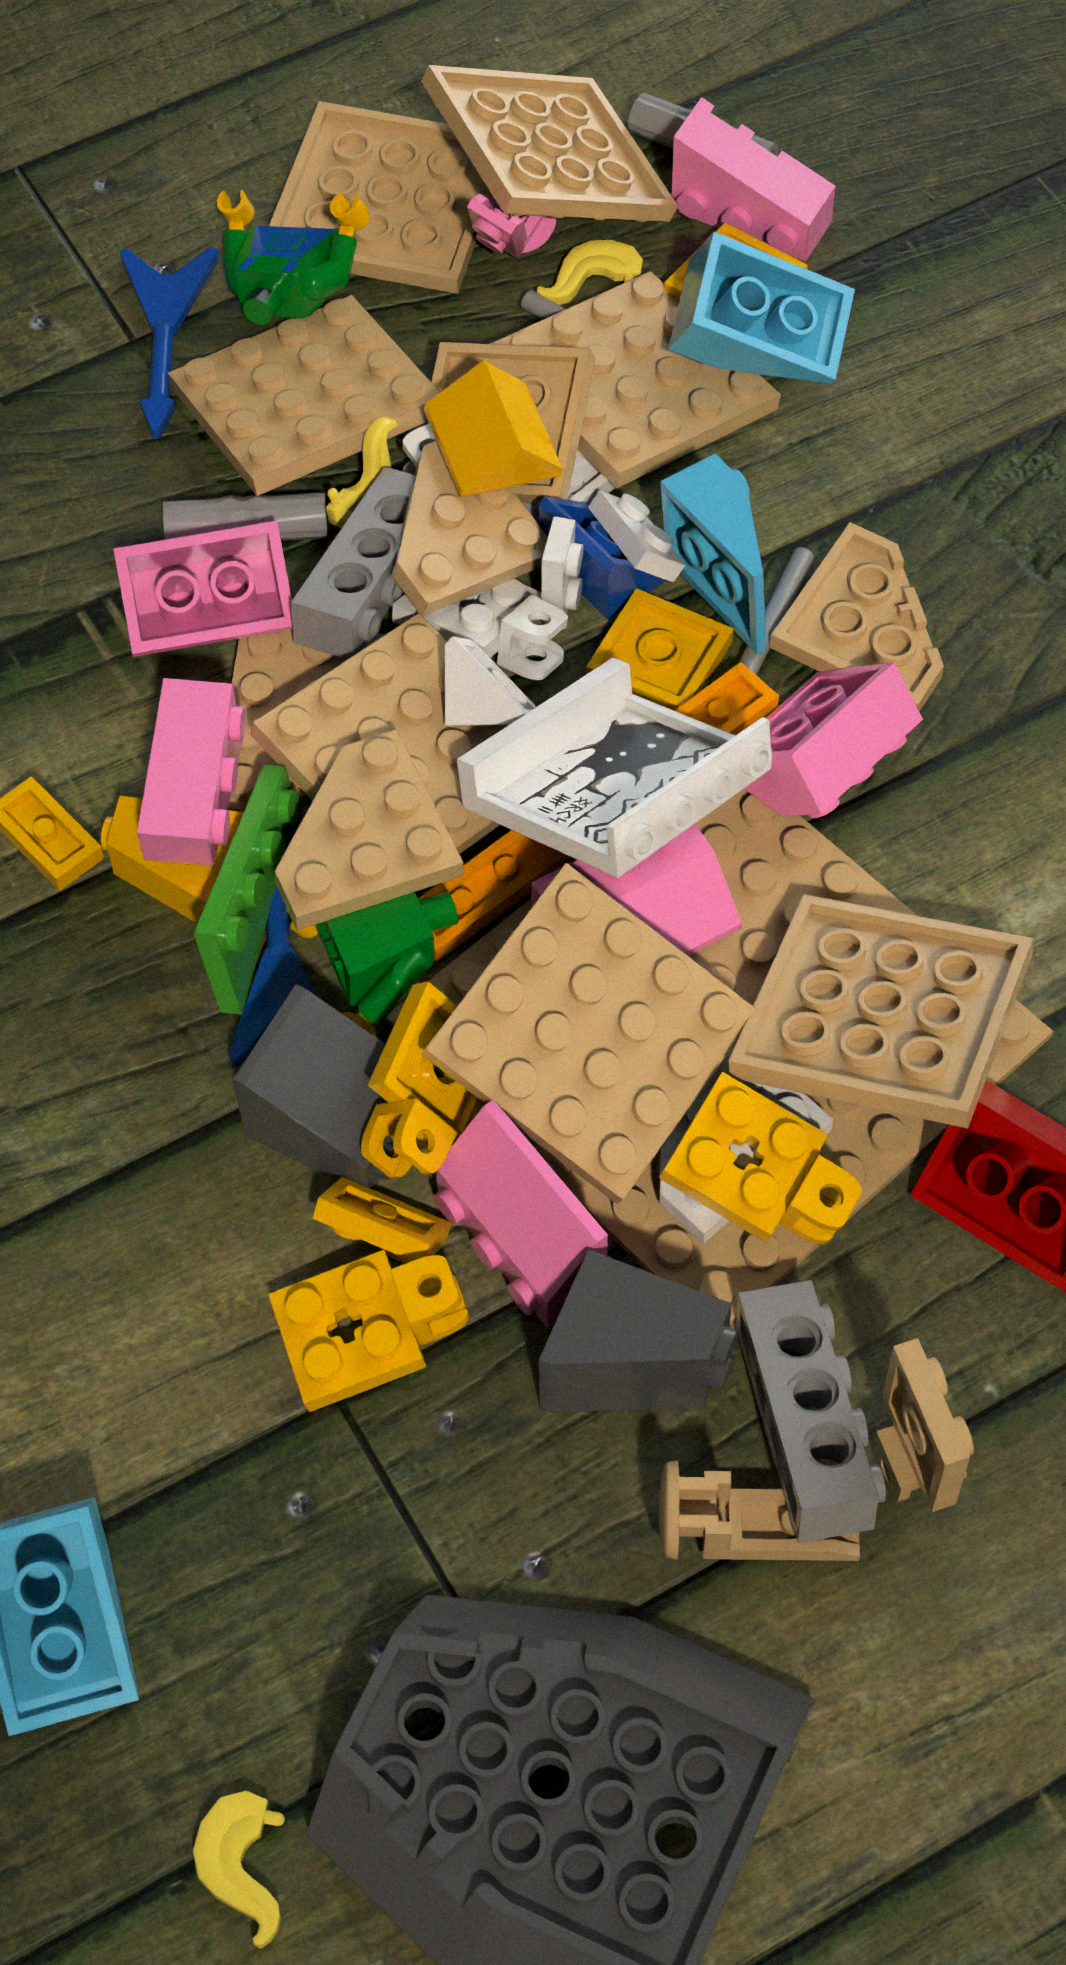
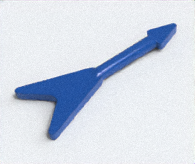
M215 247L208 248L180 270L170 275L158 273L127 248L120 251L123 267L153 334L148 398L142 399L140 403L142 413L154 439L161 437L175 412L174 400L169 398L170 379L168 376V372L171 371L173 336L179 331L218 263V251Z
M277 886L266 923L267 948L263 952L228 1053L230 1062L234 1067L242 1065L295 984L307 989L319 998L297 954L290 945L288 912H286V906Z

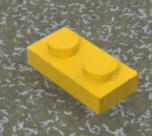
M32 776L0 798V831L59 892L105 859L101 845Z
M341 1177L318 1197L312 1218L331 1226V1229L341 1237L366 1241L385 1249L390 1257L404 1263L435 1255L446 1244L452 1224L449 1221L344 1177Z

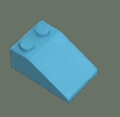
M713 232L689 259L668 350L718 369L832 384L836 380L855 289Z
M715 453L660 481L664 531L674 541L671 548L686 565L680 574L758 655L766 651L764 579L749 500L750 489L743 474L737 469L732 470Z
M95 1497L1 1522L0 1705L8 1736L139 1700L140 1697L112 1560Z

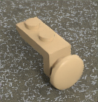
M678 1460L666 1462L663 1467L658 1496V1525L661 1547L666 1558L678 1560L679 1537H702L703 1559L859 1561V1532L798 1543L782 1489H732L731 1471H704V1477H679Z

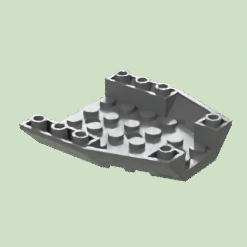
M426 1595L393 1632L333 1751L307 1836L436 1965H700L784 1767L792 1758L816 1699L634 1617ZM421 1708H431L438 1711L445 1720L442 1732L434 1739L428 1741H420L411 1737L406 1731L405 1726L407 1719L414 1711ZM541 1766H557L566 1773L569 1785L561 1796L554 1799H543L533 1793L529 1786V1779L532 1773ZM672 1823L681 1824L692 1832L696 1845L689 1855L680 1859H672L666 1857L658 1850L655 1836L665 1825Z

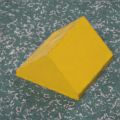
M483 360L425 403L424 412L460 497L562 475L563 468L526 383L491 363Z

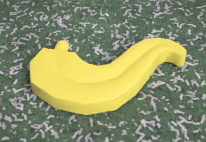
M590 240L573 247L563 260L555 285L551 288L539 286L537 287V293L558 305L569 303L577 295L586 278L592 275H602L613 281H624V283L641 276L643 259L634 246L615 240Z
M381 417L375 420L367 429L363 441V474L360 481L350 488H343L339 493L335 488L328 490L327 495L331 502L325 508L331 524L342 529L384 466L391 468L387 436L392 429L397 427L395 419Z
M245 1790L220 1797L200 1822L192 1852L197 1877L206 1889L219 1901L258 1923L259 1928L252 1941L255 1947L262 1949L271 1943L278 1933L281 1923L280 1906L264 1886L244 1871L242 1861L248 1848L261 1838L264 1824L281 1826L285 1822V1817L280 1812L268 1810L269 1802L267 1799Z

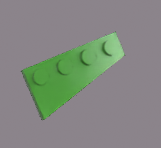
M263 765L194 931V937L220 1013L239 1015L243 1013L276 888L275 870L285 853L292 825L296 823L299 816V794L296 790H292L285 766Z

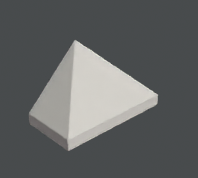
M452 636L445 644V725L508 726L536 708L533 702L473 640Z

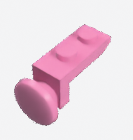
M489 192L487 198L480 193L477 194L467 206L473 224L472 228L477 233L475 238L494 252L502 254L504 250L517 259L521 253L530 252L541 247L549 239L556 225L557 218L552 216H513L504 214L491 192Z

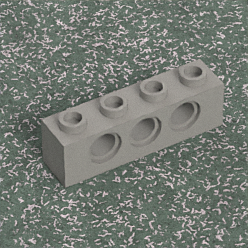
M385 466L291 601L293 639L295 644L349 659L359 653L366 642L371 643L375 640L383 616L389 607H393V603L402 597L403 590L392 577V570L402 537L401 531L415 475Z
M812 1280L739 1292L736 1330H738V1338L797 1542L803 1543L874 1530L878 1503L886 1501L885 1482L880 1465L878 1463L869 1464L864 1449L869 1443L867 1424L862 1409H852L847 1393H850L852 1389L850 1370L846 1357L844 1355L835 1356L831 1340L835 1339V1326L829 1304H819ZM787 1353H799L804 1356L794 1357L788 1355ZM812 1405L819 1407L820 1410H807L802 1408V1406ZM829 1459L837 1462L838 1465L828 1466L817 1461Z

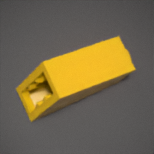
M119 796L114 816H107L105 818L101 832L102 850L108 851L113 873L198 924L244 812L229 810L230 826L227 844L218 846L214 866L144 860L137 836L143 799Z

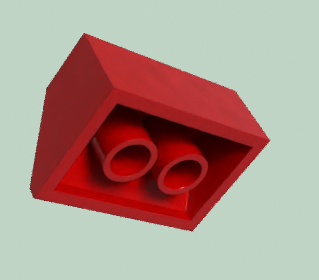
M987 1080L985 1081L968 1129L953 1125L947 1126L910 1196L1066 1293V1128Z

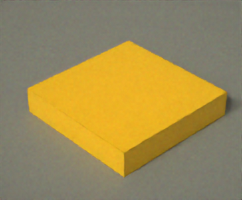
M636 588L587 664L586 674L612 657L629 663L632 694L674 711L706 687L733 642L734 628Z

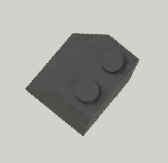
M295 984L233 1079L245 1136L336 1180L344 1177L374 1190L381 1178L388 1180L389 1177L363 1157L361 1142L376 1104L388 1103L367 1086L386 1044L307 989ZM387 1135L383 1141V1149L387 1156L392 1157L394 1154L393 1139Z
M588 1250L539 1358L540 1408L551 1413L704 1408L712 1387L720 1391L724 1389L734 1364L735 1355L731 1353L737 1339L738 1330L730 1327L732 1303Z

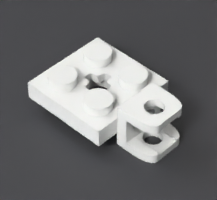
M516 579L509 580L423 616L447 642L452 636L473 640L490 658L498 652L497 665L528 679L543 680L563 662L564 650L551 639L567 627V614L559 607L541 599V592L522 584ZM406 594L393 603L392 621L399 625L419 613ZM541 620L546 621L547 624L541 625ZM530 655H538L543 657L544 660L532 661L526 657Z

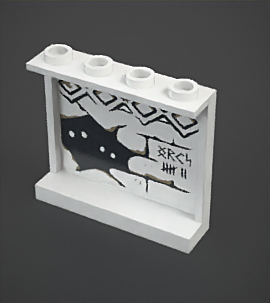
M612 657L457 759L463 808L619 878L772 769L769 719L762 717L736 736L632 694L630 664Z

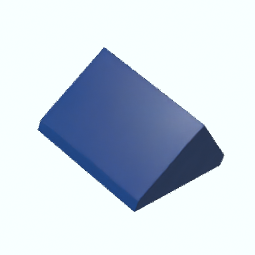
M544 496L539 504V526L548 536L554 516L575 520V543L584 545L582 564L578 575L579 578L583 579L581 594L607 620L622 611L636 588L649 593L666 581L634 568L589 510L588 506L590 504Z

